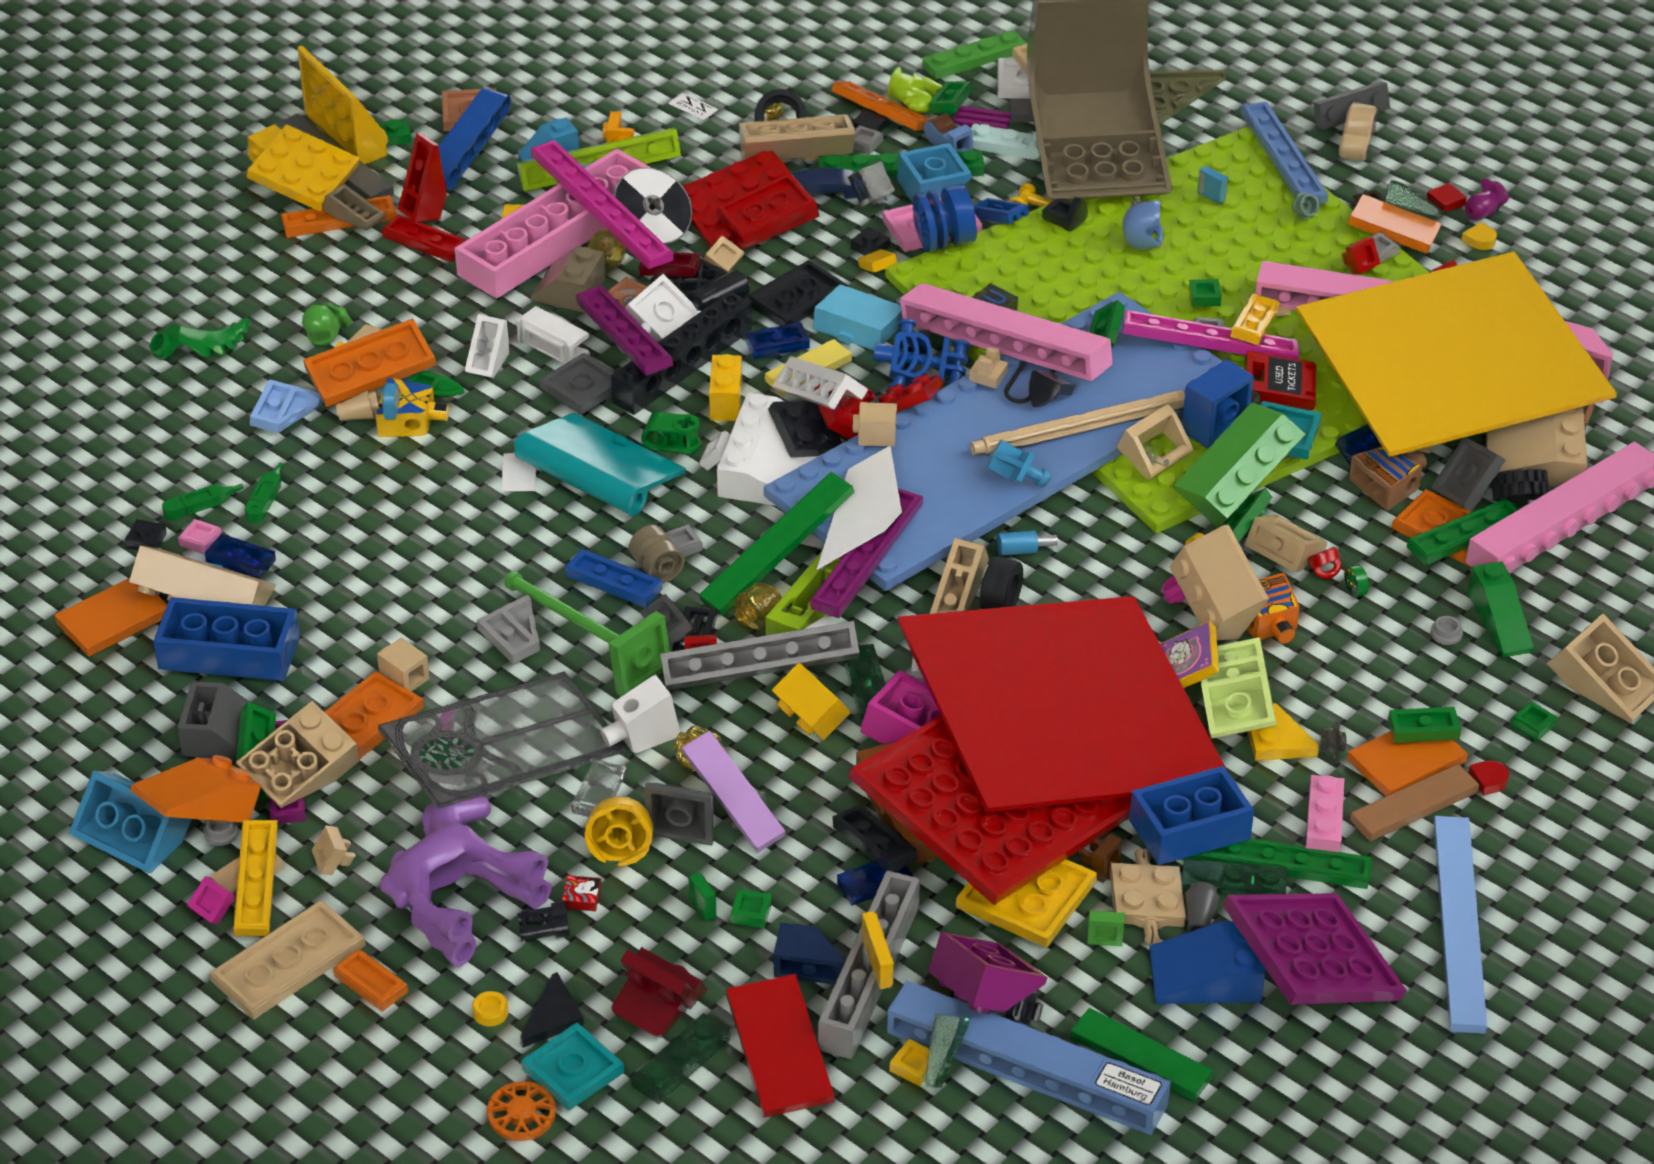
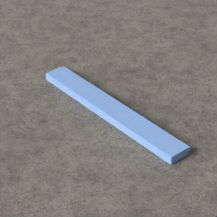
M1435 816L1434 835L1449 1031L1486 1034L1487 1018L1469 818Z

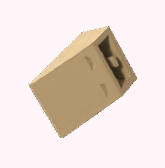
M311 701L240 758L236 765L240 769L248 771L250 778L259 783L261 789L282 808L334 783L359 762L357 743Z

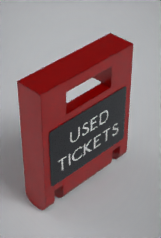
M1247 351L1244 370L1258 379L1261 378L1263 371V382L1253 380V390L1260 394V403L1265 401L1309 411L1315 408L1316 364L1314 362Z

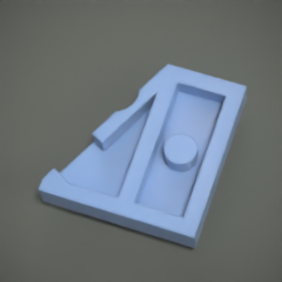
M269 379L250 416L249 425L279 433L321 407L323 401L318 392Z

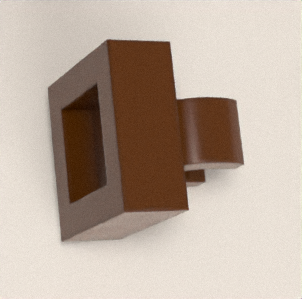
M1110 833L1104 841L1096 838L1090 843L1089 850L1093 852L1086 849L1081 850L1080 861L1085 865L1092 866V871L1097 872V881L1104 883L1110 876L1111 863H1121L1122 838Z

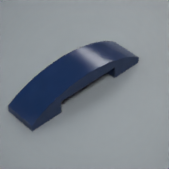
M815 168L791 173L810 195L843 191L845 199L861 198L854 184V180L857 178L867 194L866 196L860 183L856 181V186L862 198L873 196L867 175L856 171L840 168Z

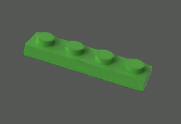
M1006 31L996 36L982 38L976 42L959 45L956 48L923 57L922 67L936 80L998 61V58L1011 57L1014 47L1027 44V42L1016 31Z

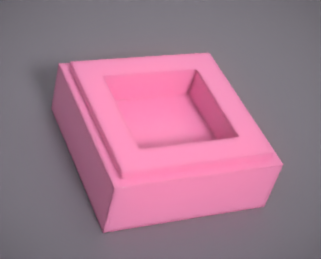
M194 519L178 537L179 546L207 554L222 537L221 527Z

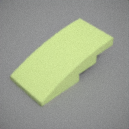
M1260 637L1217 646L1219 673L1201 680L1211 739L1277 725Z

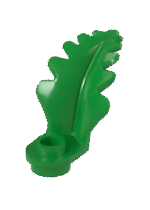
M245 317L238 323L233 322L229 327L222 326L218 330L214 328L199 330L194 326L181 327L171 324L164 332L160 331L153 336L149 349L154 357L159 360L172 356L179 345H185L203 357H210V351L223 356L225 355L224 346L234 350L237 347L234 342L240 343L243 341L242 333L246 334L248 332L247 327L250 324V319Z

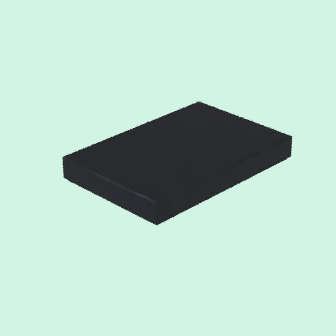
M807 260L748 294L746 300L752 303L753 309L786 330L813 314L815 307L840 284L847 287L848 285L815 263Z

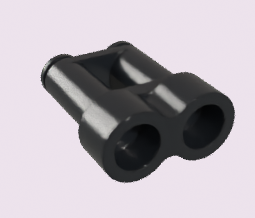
M565 901L553 902L551 907L523 911L521 914L517 912L519 926L522 924V929L521 927L519 928L521 942L523 939L527 941L556 936V939L570 936ZM546 921H548V923H544V924H542L541 926H537V927L528 926L529 924H535V923H540V922H546Z

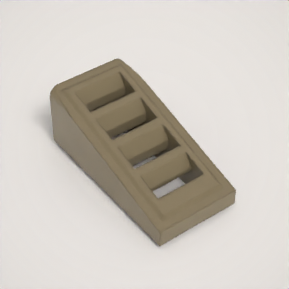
M345 184L327 194L324 199L323 210L366 231L386 216L384 212Z

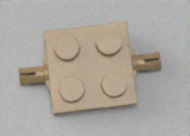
M1139 848L1135 851L1136 864L1111 863L1109 874L1113 911L1125 913L1124 924H1132L1144 928L1145 943L1150 945L1152 939L1153 945L1160 941L1158 928L1165 926L1184 927L1186 916L1179 866L1151 865L1149 850L1144 848L1142 854V848Z

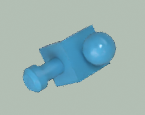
M1003 440L999 441L996 449L989 455L987 468L1013 482H1022L1024 476H1027L1035 481V485L1042 488L1051 479L1050 471L1044 468L1040 470L1030 465L1035 454L1022 451Z

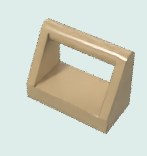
M1168 403L1126 429L1117 445L1118 450L1146 479H1151L1193 452L1191 442L1177 413ZM1163 432L1177 448L1151 464L1142 444Z
M1274 514L1255 517L1244 545L1296 573L1301 572L1309 565L1307 560L1309 556L1325 550L1328 542Z

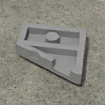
M528 594L477 620V629L512 664L540 651L531 597Z

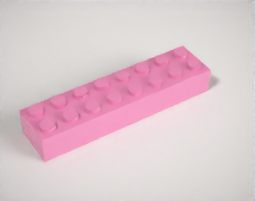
M615 149L585 169L613 194L617 182L627 172L637 168L651 167L621 150ZM558 184L455 247L457 275L498 299L550 266L575 247L582 246L607 229L565 188Z

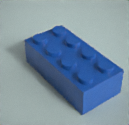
M170 597L153 640L158 669L285 681L300 639L297 611L293 608Z

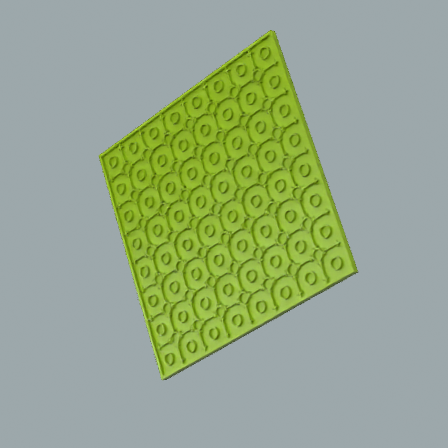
M1247 126L1166 158L1172 184V190L1168 194L1082 199L1087 204L1088 216L1080 226L1071 232L1042 219V212L1046 207L1043 206L1030 211L1026 216L1021 215V219L1014 220L1011 224L1000 223L977 232L975 242L958 246L951 242L948 243L945 249H939L938 247L936 251L925 252L885 268V277L903 295L919 284L924 283L1059 324L1120 291L1154 315L1193 322L1196 317L1224 319V327L1233 328L1247 304L1246 299H1249L1252 294L1256 293V284L1262 261L1352 274L1351 267L1345 265L1342 253L1346 252L1345 247L1365 237H1371L1374 234L1350 226L1348 222L1353 210L1325 187L1324 189L1328 193L1327 202L1319 204V210L1313 217H1308L1307 220L1298 218L1297 213L1293 211L1292 207L1293 201L1296 198L1250 127ZM1205 166L1228 177L1226 200L1220 204L1197 193L1199 170ZM1153 200L1162 202L1160 206V224L1163 229L1162 245L1147 250H1139L1130 246L1125 239L1122 226L1126 211L1131 206L1141 202ZM1152 234V238H1158V234ZM1399 248L1397 255L1381 262L1378 266L1362 274L1352 275L1398 281L1426 274L1429 271ZM1218 279L1222 296L1221 306L1192 307L1189 294V280ZM994 290L1004 295L1006 297V301L1003 303H995L983 296L986 295L996 301H1002L1003 297L990 291ZM1290 310L1291 315L1274 317L1265 334L1298 340V359L1311 361L1316 364V406L1311 411L1322 413L1321 423L1308 460L1286 455L1254 490L1376 437L1301 317L1294 310ZM970 344L966 354L976 362L980 355L986 356L987 349ZM1204 348L1222 361L1228 359L1244 369L1246 355ZM1263 371L1261 378H1254V380L1263 382ZM1163 432L1142 444L1151 464L1177 448ZM1188 436L1193 452L1151 479H1146L1123 454L1091 473L1157 534L1201 514L1173 486L1208 448Z

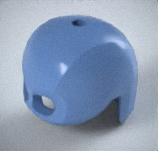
M1157 200L1141 202L1131 206L1126 211L1122 226L1125 239L1130 246L1139 250H1147L1162 245L1163 229L1160 224V206L1162 202ZM1157 233L1158 238L1153 239L1152 234Z

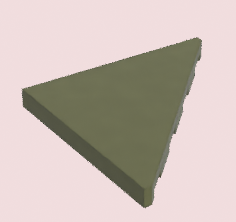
M1226 70L1149 71L1159 126L1225 81Z

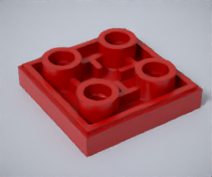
M926 373L914 378L912 384L904 388L902 384H897L886 389V394L878 397L879 403L897 404V412L930 400L944 384L940 375L929 377V374Z

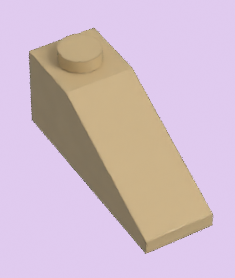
M954 538L930 614L969 610L979 590L989 560L985 545Z

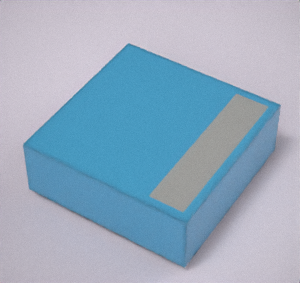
M1207 166L1199 170L1197 193L1219 204L1226 200L1228 177Z

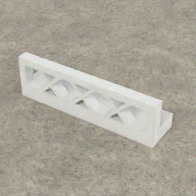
M792 356L789 357L772 385L773 388L780 392L833 410L843 394L862 400L868 391L866 387L845 373Z

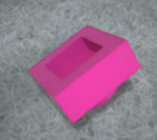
M205 876L187 906L210 923L219 925L236 895L213 878Z

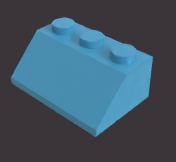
M93 771L69 834L147 873H152L182 844L191 819L165 817L130 791L131 785L135 782L116 773Z

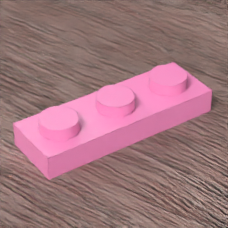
M1311 775L1306 833L1307 849L1340 852L1345 778H1336L1329 775Z

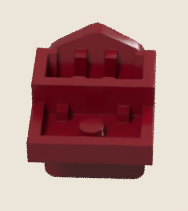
M641 947L637 954L627 949L620 963L626 969L627 973L625 976L628 979L613 1002L612 1011L616 1016L656 1038H662L687 1009L691 1010L701 996L706 993L707 988L702 980L691 975L683 966L672 964Z

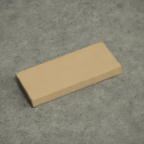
M320 900L209 973L210 980L254 1020L339 964L357 949L366 946L365 937Z

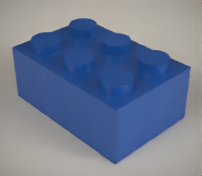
M1224 766L1133 790L1131 793L1129 821L1158 865L1251 839L1254 809Z

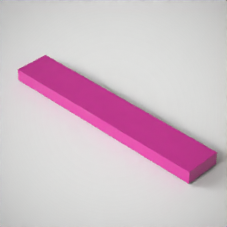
M1124 310L1122 334L1246 355L1247 351L1293 359L1299 358L1298 340L1265 334L1260 344L1255 345L1230 337L1232 328Z

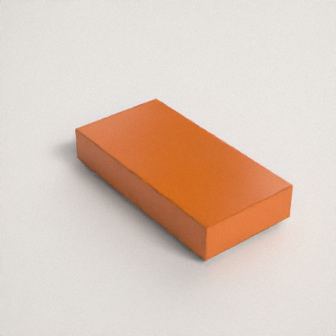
M357 949L333 968L334 976L381 1012L408 993L407 983L361 949Z

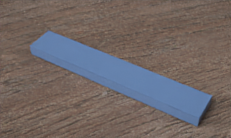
M1268 102L1241 105V115L1294 197L1296 198V195L1300 192H1306L1307 194L1315 195L1319 200V204L1326 203L1328 193Z

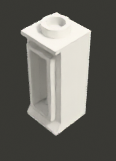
M537 306L516 320L519 344L523 342L565 364L582 353L590 356L589 350L578 347V345L589 338L588 332Z

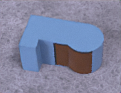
M948 114L939 115L924 123L925 135L934 146L950 143L956 152L972 150L973 129L967 125L960 127L953 122Z

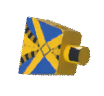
M387 378L386 383H398L400 403L396 420L385 419L382 393L376 411L378 437L424 436L428 434L432 420L448 421L449 403L434 402L433 388L430 385Z

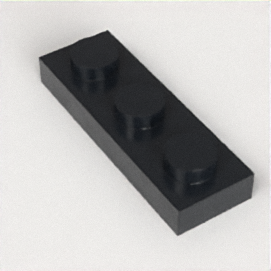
M861 804L832 816L833 828L885 871L894 872L918 861L916 849Z

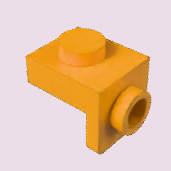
M610 111L608 122L603 124V138H607V142L634 137V129L622 128L621 112Z

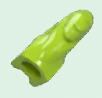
M897 67L891 75L887 93L889 98L904 103L910 110L917 113H925L930 111L929 102L942 85L929 77L920 78L917 72L912 76L902 74V69Z

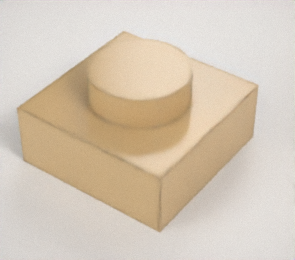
M721 236L706 253L704 260L726 272H730L742 259L745 252L724 236Z

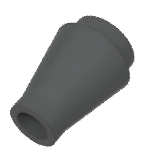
M1196 882L1185 893L1188 932L1209 926L1220 900L1214 885L1206 882Z

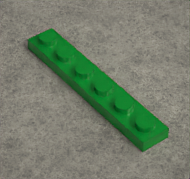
M966 150L957 152L972 173V176H985L982 151ZM899 154L818 157V167L856 171L867 175L868 180L897 179Z

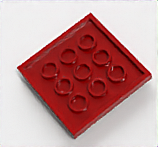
M762 151L682 186L692 206L691 223L710 249L721 236H724L738 248L744 250L820 217L819 211L816 210L744 245L720 218L716 207L790 173L774 151Z

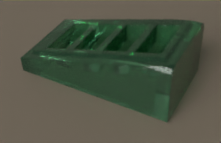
M1391 180L1385 198L1387 203L1435 217H1444L1445 211L1441 207L1403 183Z
M937 1013L934 1015L925 1077L926 1087L942 1088L971 1018Z

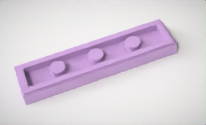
M711 731L706 732L682 747L684 756L757 853L785 837L784 828Z

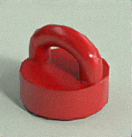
M1337 547L1323 550L1309 556L1307 559L1315 575L1321 579L1335 577L1342 567ZM1333 562L1334 567L1331 570L1322 571L1320 566Z

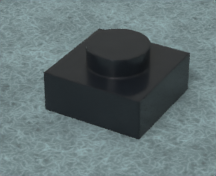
M871 227L866 228L851 239V249L864 256L880 249L887 250L890 247V237Z
M136 519L125 538L126 549L139 550L140 545L159 548L167 534L166 524Z

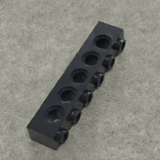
M729 291L657 342L672 357L673 366L648 376L632 361L611 375L612 403L633 415L637 414L712 360V355L720 354L752 331V303Z

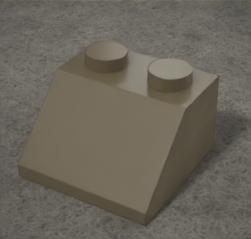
M580 246L569 251L551 264L531 295V301L585 312L577 304L575 295L603 284L606 279L604 252Z

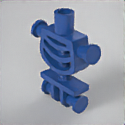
M913 319L898 321L901 333H896L894 346L879 343L875 345L873 361L891 363L889 377L894 378L893 383L888 385V388L897 384H902L904 388L905 382L912 384L914 378L928 373L931 366L939 368L938 376L940 375L942 381L944 380V375L950 376V381L946 382V386L966 375V369L961 367V365L968 363L966 350L970 348V343L964 340H954L952 346L955 348L954 353L948 352L950 338L944 337L942 355L940 357L933 356L928 337L923 333H913V327L916 326V321ZM908 344H910L912 352L908 351ZM919 345L924 348L926 354L919 353ZM909 363L910 366L906 370H903L905 364ZM917 365L924 366L920 371L914 373Z

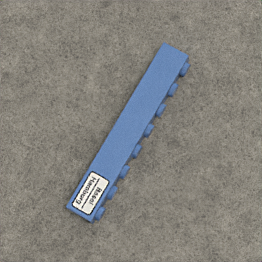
M906 981L888 1009V1034L906 1041L911 1039L937 1053L1148 1135L1153 1134L1169 1104L1171 1081L1163 1079L1156 1074H1150L1129 1066L1122 1061H1116L1100 1055L1088 1048H1082L1066 1042L1057 1036L1048 1035L1025 1024L1003 1018L991 1011L989 1014L976 1012L969 1008V1004L957 998H951L935 992L926 986Z

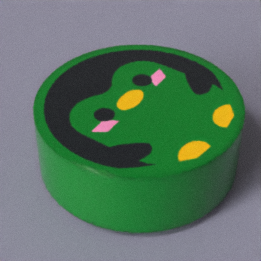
M1360 565L1346 567L1344 580L1350 595L1353 598L1366 595L1369 590V580L1364 568Z

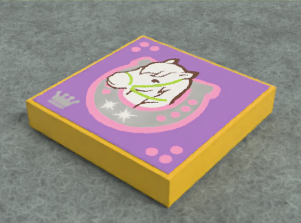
M1211 621L1160 643L1183 688L1219 673L1216 627Z

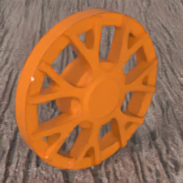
M530 1081L512 1082L501 1087L492 1095L487 1106V1117L491 1128L501 1137L513 1141H527L543 1135L550 1129L556 1117V1104L553 1096L543 1086ZM527 1090L525 1096H516L515 1091ZM536 1094H540L544 1097L543 1099L534 1102L531 1099ZM504 1095L511 1099L509 1103H504L499 1100ZM536 1109L550 1110L549 1116L537 1114ZM507 1111V1115L496 1119L493 1113ZM535 1121L538 1128L529 1131L526 1125ZM509 1122L517 1125L514 1132L505 1129Z

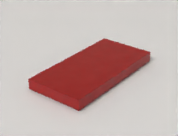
M796 974L727 988V1000L763 1118L833 1103L834 1093Z

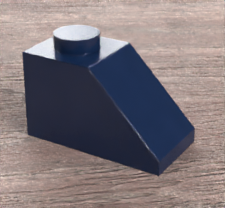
M780 923L773 953L774 977L778 978L796 974L797 980L835 985L843 969L845 957L816 927Z

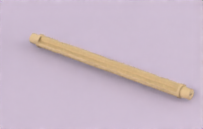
M1182 390L1173 391L1149 399L1144 398L1089 411L1081 415H1072L1018 428L1014 431L984 436L980 440L970 442V451L972 455L982 453L988 455L996 449L1000 440L1014 447L1026 446L1143 418L1167 403L1173 410L1184 408L1185 394Z

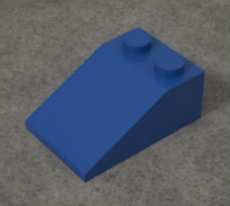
M1221 921L1149 946L1155 1004L1262 1002L1265 980L1264 966L1233 921Z

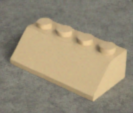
M848 114L739 123L740 149L743 160L762 151H774L783 163L790 162L791 158H802L803 160L811 161L817 160L819 156H846V154L853 153L855 128Z
M141 545L139 546L129 580L130 583L139 585L137 591L156 596L157 591L168 594L167 600H170V597L261 606H265L276 586L274 583L159 548Z

